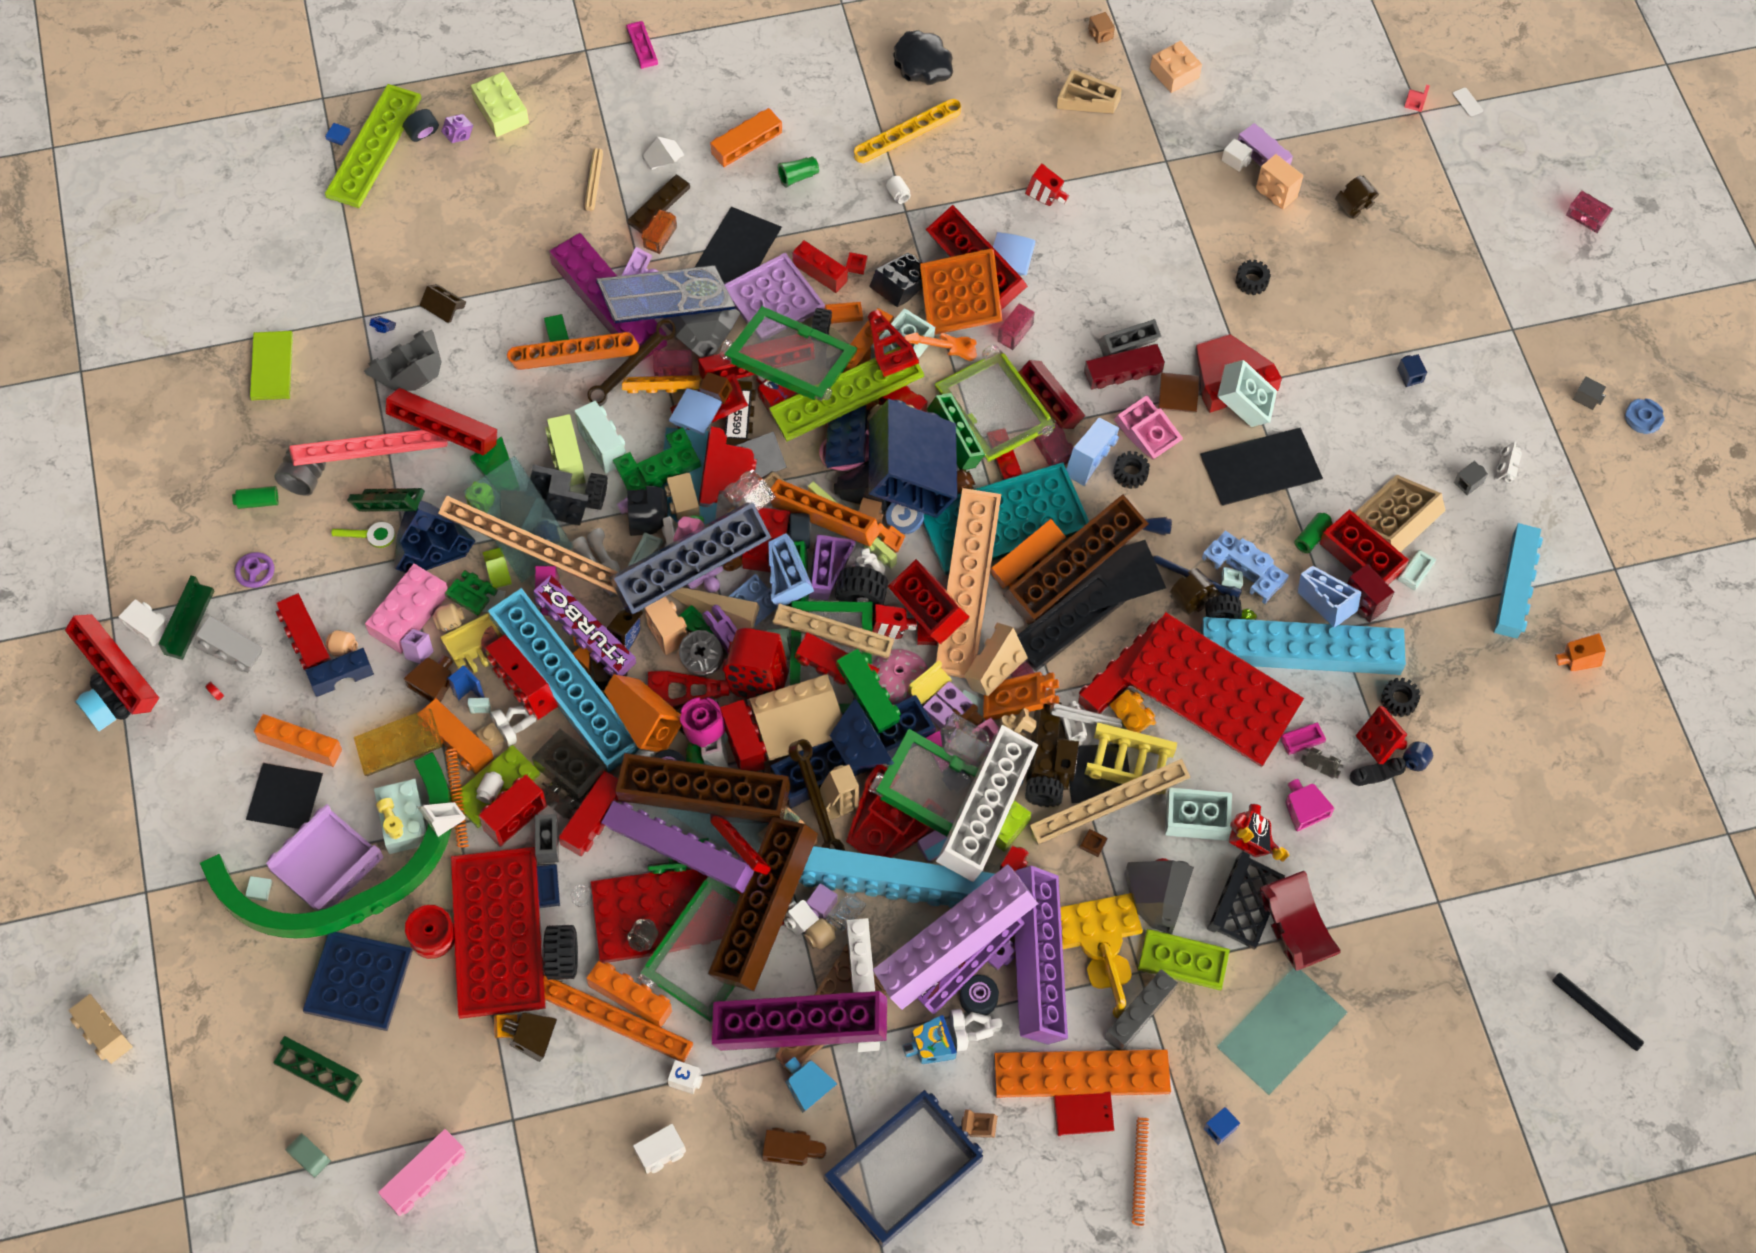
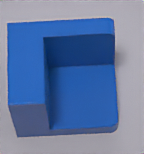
M1224 1107L1205 1124L1203 1129L1219 1145L1239 1127L1240 1122Z

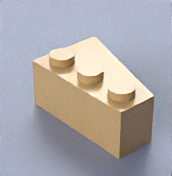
M1072 69L1058 96L1057 109L1114 114L1121 99L1122 88Z

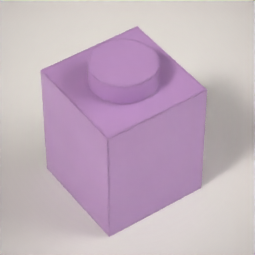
M412 629L400 641L405 659L419 664L434 652L429 634Z
M819 884L806 903L818 918L825 919L837 903V894L824 885Z

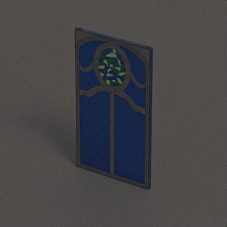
M715 265L596 279V283L615 324L735 309V304Z

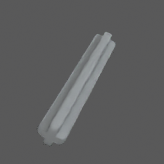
M1053 703L1050 706V713L1055 716L1093 725L1102 723L1117 728L1122 727V720L1120 718Z

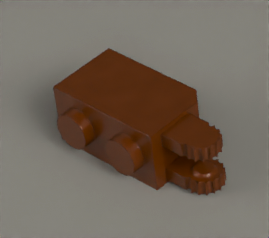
M775 1127L772 1130H766L763 1161L804 1166L808 1163V1158H824L827 1154V1149L824 1143L811 1140L810 1135H807L804 1131L796 1130L794 1133L785 1132L782 1128Z

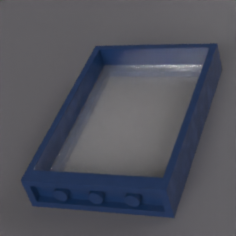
M926 1090L922 1091L824 1175V1181L882 1248L983 1160V1150L976 1142L972 1143L967 1138L968 1133L962 1131V1126L958 1127L952 1121L954 1118L946 1109L943 1111L938 1105V1099L932 1093L928 1094Z

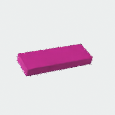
M639 21L627 24L626 29L641 69L658 65V60L644 22Z

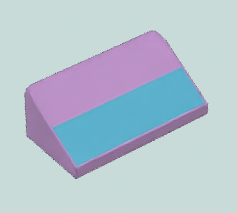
M933 831L918 840L917 847L928 863L938 858L947 837L937 831Z

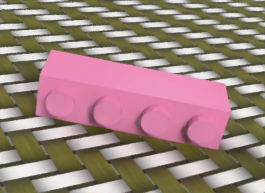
M444 1129L378 1192L379 1195L398 1216L402 1213H408L419 1197L426 1196L431 1190V1186L436 1181H441L447 1175V1170L451 1166H456L463 1160L466 1153L463 1146Z

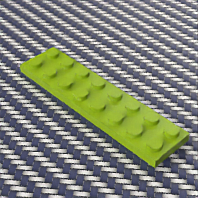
M387 84L326 190V198L356 208L361 207L404 131V121L414 113L421 101V94Z
M897 347V348H895V349H893V350H891V351H888V352H886V353H884V354H885V355L890 354V353H892V352H895V351L900 350L901 348H900V347ZM876 358L842 373L833 386L827 389L822 398L816 396V399L812 400L797 394L770 407L769 410L783 437L788 442L923 378L924 372L920 365L916 364L883 377Z

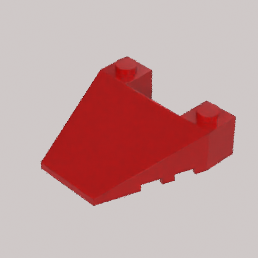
M1229 334L1196 345L1202 389L1201 396L1209 413L1227 407L1218 398V392L1224 367L1230 363L1244 360L1273 388L1279 391L1282 377L1275 364L1233 335Z
M879 764L876 765L866 780L862 798H860L856 816H854L846 842L862 854L893 858L935 830L881 800L882 795L876 792V789L887 767ZM897 774L889 787L891 789L900 778ZM927 799L923 805L924 808L944 819L949 814L930 799Z

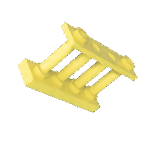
M1097 723L1094 738L1099 740L1094 764L1087 763L1085 774L1093 779L1102 778L1125 784L1142 776L1146 756L1149 752L1159 755L1156 770L1164 767L1167 758L1174 757L1177 742ZM1109 742L1119 745L1114 769L1102 766L1106 746ZM1129 747L1139 750L1134 774L1122 771L1126 751ZM1167 789L1162 790L1156 794H1165Z

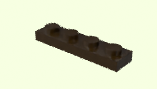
M676 174L628 219V224L642 234L690 189V183Z

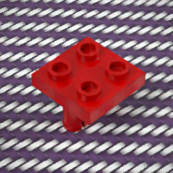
M1379 706L1355 735L1378 764H1384L1396 749L1405 750L1407 747V741L1404 739L1408 734L1383 706Z

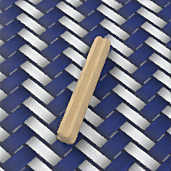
M595 148L592 153L584 204L586 211H593L595 209L603 157L602 149Z

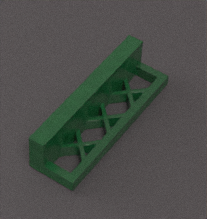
M422 488L364 489L362 494H350L347 501L359 512L416 511L425 491Z
M190 575L158 644L164 655L181 660L184 659L215 592L212 587L201 585L195 576Z
M284 1036L280 1042L283 1048L274 1060V1065L349 1104L363 1081L360 1075ZM287 1052L295 1055V1063L286 1065L281 1061ZM313 1064L315 1072L306 1075L302 1073L300 1065ZM330 1073L332 1074L333 1082L322 1084L320 1083L319 1075ZM347 1082L353 1086L345 1096L339 1093L337 1085Z

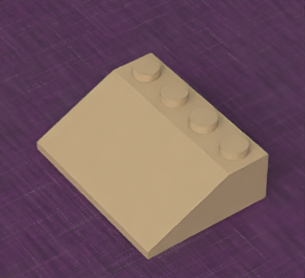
M1396 475L1360 507L1355 514L1401 552L1446 510L1442 493Z
M827 674L749 699L751 711L758 726L761 739L765 744L769 761L788 755L790 744L801 739L808 740L812 747L832 741L829 735L842 718ZM798 744V751L803 750L802 747Z

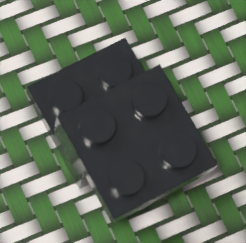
M533 465L526 495L545 499L542 517L580 526L589 495L569 491L572 473Z

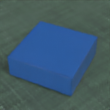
M333 123L325 137L326 140L342 146L351 131L350 128Z

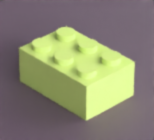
M504 72L471 85L473 99L496 137L529 124L527 109Z
M570 414L547 419L548 427H545L555 470L572 473L570 486L586 483Z

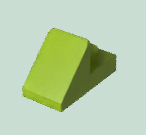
M502 547L482 552L490 581L493 584L492 586L500 588L511 585L512 582Z

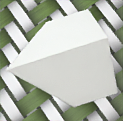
M657 137L644 153L643 158L651 170H654L662 165L675 163L684 154L674 140Z
M455 802L417 806L437 836L442 835L466 818Z

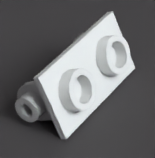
M1513 442L1502 449L1495 480L1503 477L1506 482L1512 483L1516 479L1518 468L1515 466L1519 465L1522 455L1521 449L1516 447L1517 442Z
M1076 701L1069 703L1070 707L1080 709ZM1060 717L1063 721L1067 740L1079 741V745H1082V741L1086 740L1087 736L1084 722Z

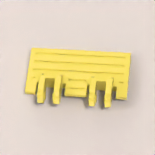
M489 613L440 638L457 668L460 669L463 665L466 666L463 660L465 658L469 667L475 673L478 670L473 659L479 657L484 667L489 666L482 649L488 655L485 647L503 635L490 620Z

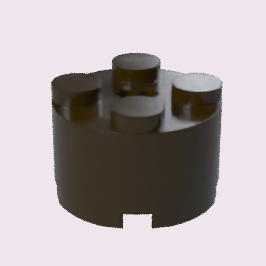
M1359 175L1346 185L1347 188L1344 193L1340 191L1337 194L1335 200L1352 219H1355L1360 215L1362 209L1366 208L1367 210L1374 205V199L1379 195V192L1364 175Z
M1198 568L1190 570L1188 572L1190 575L1187 578L1182 576L1170 591L1172 594L1170 597L1187 614H1191L1195 610L1197 612L1203 610L1205 602L1218 591L1215 585Z

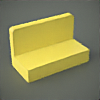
M940 660L909 685L908 693L911 697L916 695L922 706L949 681H952L941 668L942 662Z

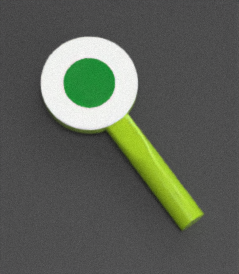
M378 522L373 524L369 530L332 529V536L368 538L372 546L384 548L394 541L395 531L389 523Z

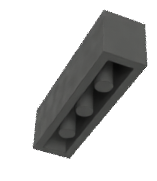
M1161 969L1109 1028L1105 1040L1117 1050H1124L1175 991L1178 982Z

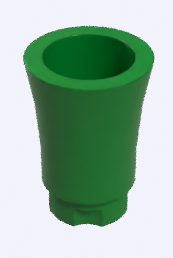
M812 156L778 163L777 170L780 181L787 188L796 182L818 174L819 164L816 158Z

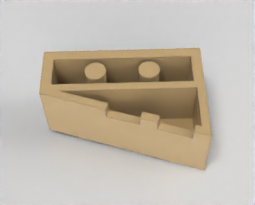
M998 622L994 627L996 630L990 639L987 638L984 644L986 646L981 655L977 654L964 675L972 691L986 696L991 694L1028 658L1014 628Z
M850 765L835 767L829 772L819 789L829 821L857 811L859 803V785Z
M91 994L68 1010L73 1016L70 1018L71 1022L77 1029L81 1027L85 1033L82 1036L90 1045L94 1043L97 1047L95 1052L102 1061L107 1059L112 1064L133 1048Z

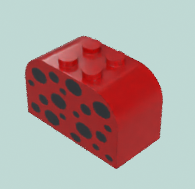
M751 628L736 630L733 641L729 643V654L727 659L724 660L722 668L731 692L738 697L750 699L785 688L789 668L780 634Z

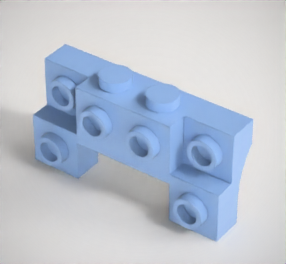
M1226 530L1217 540L1212 542L1202 555L1204 561L1207 558L1215 563L1214 568L1217 570L1226 561V564L1233 569L1242 571L1243 576L1254 583L1249 593L1252 595L1255 592L1263 597L1262 602L1264 604L1287 582L1289 577L1288 574L1273 564L1274 560L1269 554L1260 551L1250 541H1246L1243 538L1238 540Z

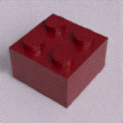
M1366 564L1351 575L1347 582L1351 587L1361 591L1358 614L1369 623L1387 610L1395 593L1369 564Z

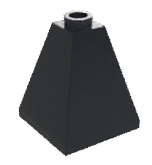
M869 461L838 477L837 483H834V492L836 495H839L841 500L861 505L862 499L867 498L882 502L881 510L887 511L889 501L869 495Z

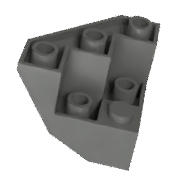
M723 301L702 303V305L706 307L719 306ZM699 304L683 305L685 310L702 308ZM673 306L670 311L679 310L678 306ZM734 307L666 314L663 319L671 320L676 328L675 336L698 356L704 358L712 356L732 330L740 312ZM664 324L671 332H673V328L670 324Z
M431 329L427 332L421 330L414 335L415 339L404 346L399 344L391 349L392 353L381 360L376 358L368 363L370 367L364 371L365 374L395 391L399 388L406 391H416L438 377L442 363L434 332Z
M1174 860L1127 863L1124 874L1129 893L1132 894L1137 913L1151 928L1169 934L1173 933L1194 869L1189 863Z

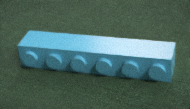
M1518 523L1513 532L1494 633L1518 639L1520 633H1524L1526 630L1527 621L1524 619L1530 610L1528 598L1532 597L1534 587H1531V582H1534L1537 570H1534V566L1538 564L1540 557L1537 550L1541 547L1543 537L1540 536V528Z

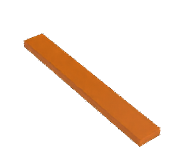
M544 975L546 1001L677 1061L685 1062L693 1046L692 1041L560 981L548 980L546 975Z

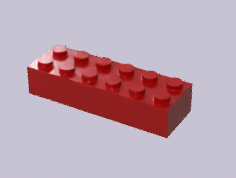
M954 205L950 206L925 229L949 257L987 249L994 250L1001 310L1028 287L1023 278Z

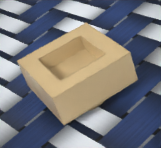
M494 722L476 731L477 737L490 749L504 741Z

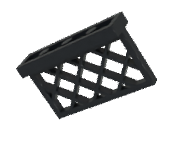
M1242 851L1235 859L1207 929L1214 933L1218 931L1255 950L1270 912L1264 911V905L1262 906L1258 897L1261 892H1256L1252 881L1261 878L1265 886L1268 885L1266 876L1271 875L1280 880L1285 878V875L1249 858L1250 854ZM1249 865L1257 868L1259 876L1250 878L1247 871ZM1248 883L1252 894L1243 896L1240 887L1242 884ZM1254 897L1258 907L1249 910L1245 899ZM1241 901L1245 912L1236 914L1233 904ZM1259 910L1263 919L1255 924L1251 913ZM1247 915L1250 926L1241 928L1237 917ZM1233 919L1237 930L1230 931L1224 928L1226 921ZM1252 928L1255 935L1254 941L1246 939L1243 931Z

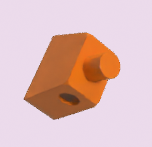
M1600 633L1567 643L1565 652L1555 654L1557 665L1568 664L1570 671L1601 667L1606 650Z

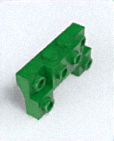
M683 427L665 435L671 448L644 461L636 463L631 452L613 459L614 466L627 491L647 489L646 486L662 487L663 484L667 483V478L686 474L702 467Z

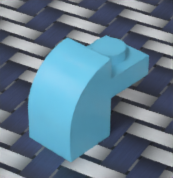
M94 689L83 692L75 701L98 731L116 720Z

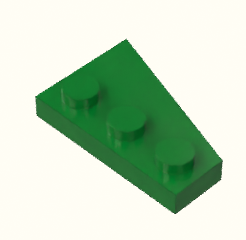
M502 436L497 439L496 446L484 456L479 453L470 456L472 463L499 495L501 490H520Z

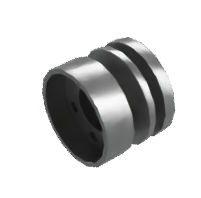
M288 448L286 455L283 457V463L279 465L274 478L286 490L298 495L309 496L313 493L318 483V478L321 477L322 471L326 467V462L293 466Z
M697 630L689 633L683 638L679 646V656L682 664L690 673L696 676L705 677L714 674L723 662L724 653L719 640L707 631ZM698 648L706 649L704 656L696 655Z

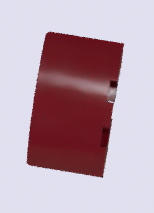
M1305 871L1260 887L1265 911L1271 913L1274 922L1270 924L1277 940L1281 938L1285 946L1284 954L1296 971L1341 953L1340 948L1331 937L1319 914Z

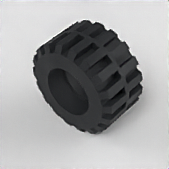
M850 566L840 571L835 596L839 602H873V611L876 604L884 605L888 580L886 576L874 569Z
M549 925L544 931L543 963L544 972L548 980L574 979L577 974L578 942L574 925Z

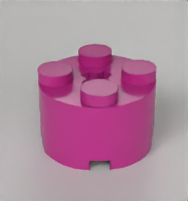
M694 698L682 707L680 721L684 734L691 743L703 748L717 741L725 733V723L720 707L713 699L700 700V698Z

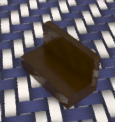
M438 284L427 285L420 302L422 308L447 323L452 321L456 310L464 309L466 301Z

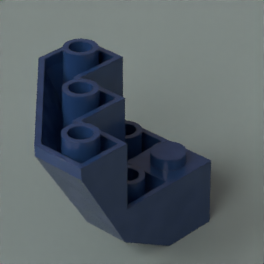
M421 500L416 511H405L397 533L394 568L407 573L413 564L424 570H429L467 556L475 543V539L460 524L438 514L439 508Z

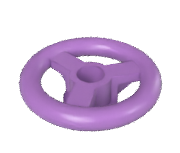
M252 552L239 559L234 573L241 585L248 588H257L271 580L275 567L268 555ZM257 558L263 559L266 562L260 563L259 559ZM242 566L250 575L248 581L241 576ZM268 569L267 575L262 580L255 582L256 576L261 571Z

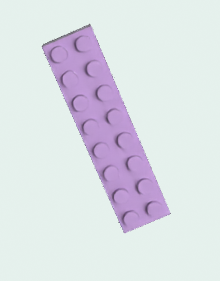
M1007 864L880 963L873 971L888 996L903 1010L1038 903L1020 877Z

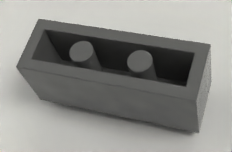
M1153 319L1104 335L1098 340L1104 357L1153 343L1162 336L1156 320Z

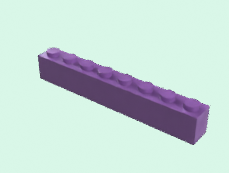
M615 801L612 802L601 822L610 830L741 893L744 892L754 870L751 869L742 857L739 856L738 859L732 857L733 854L723 848L721 851L715 849L716 846L706 840L704 843L699 842L697 836L689 832L685 835L682 833V829L674 825L668 827L665 825L666 822L660 818L655 817L653 820L649 818L648 813L641 809H638L636 812L632 810L633 806L626 802L621 804Z

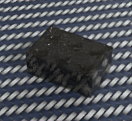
M559 729L532 757L534 766L542 774L579 803L587 797L604 771L607 772L605 763L562 729Z

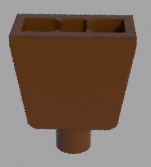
M443 655L438 662L431 658H426L404 678L407 688L429 702H432L435 698L441 702L450 687L448 678L452 674L448 668L452 665L453 661L446 655Z

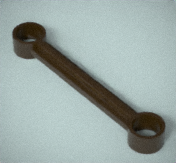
M668 319L659 321L656 326V332L639 347L635 355L630 356L600 386L595 385L588 390L587 396L590 403L593 402L591 399L592 392L602 390L605 394L604 399L597 402L599 406L604 405L608 399L607 394L663 340H671L675 336L676 328L674 323ZM663 324H670L672 326L673 332L670 335L664 336L660 334L659 329Z
M806 739L792 742L788 750L792 760L799 763L824 840L821 847L830 849L832 844L836 850L845 851L844 844L839 839H835L809 759L813 753L812 745ZM798 744L803 749V757L798 752Z

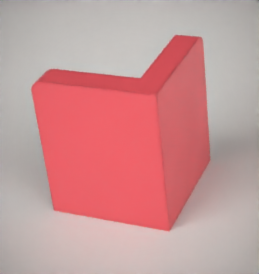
M1426 84L1424 93L1410 89L1404 107L1422 112L1430 85Z

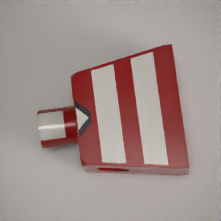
M1042 163L1032 175L1025 192L1026 195L1047 206H1051L1055 199L1064 205L1070 196L1061 190L1064 180Z
M875 605L872 612V632L894 639H901L905 630H916L917 620L907 618L905 608Z

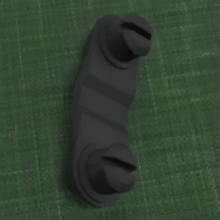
M99 673L93 674L90 686L103 700L114 717L119 720L128 718L130 712Z
M1392 758L1384 764L1377 763L1353 770L1350 773V780L1357 786L1375 784L1403 774L1406 770V764L1403 758Z

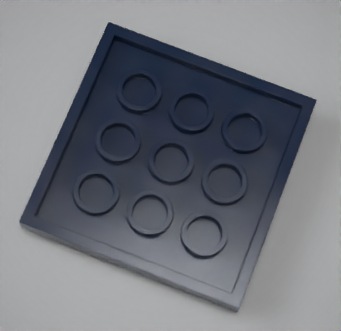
M340 932L328 934L303 1012L305 1014L388 1031L411 959L412 948Z

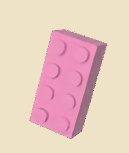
M413 564L365 623L369 635L401 654L403 649L400 641L412 629L420 631L446 599L445 592L448 590L446 582Z

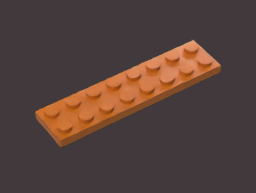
M1168 1049L1009 1052L994 1054L996 1098L1054 1097L1055 1095L1097 1094L1103 1092H1111V1095H1160L1171 1093Z

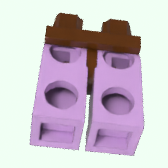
M950 681L937 692V696L934 695L923 706L930 719L943 732L948 734L951 739L956 737L962 742H965L971 735V732L965 728L968 723L975 728L984 721L978 713V707Z

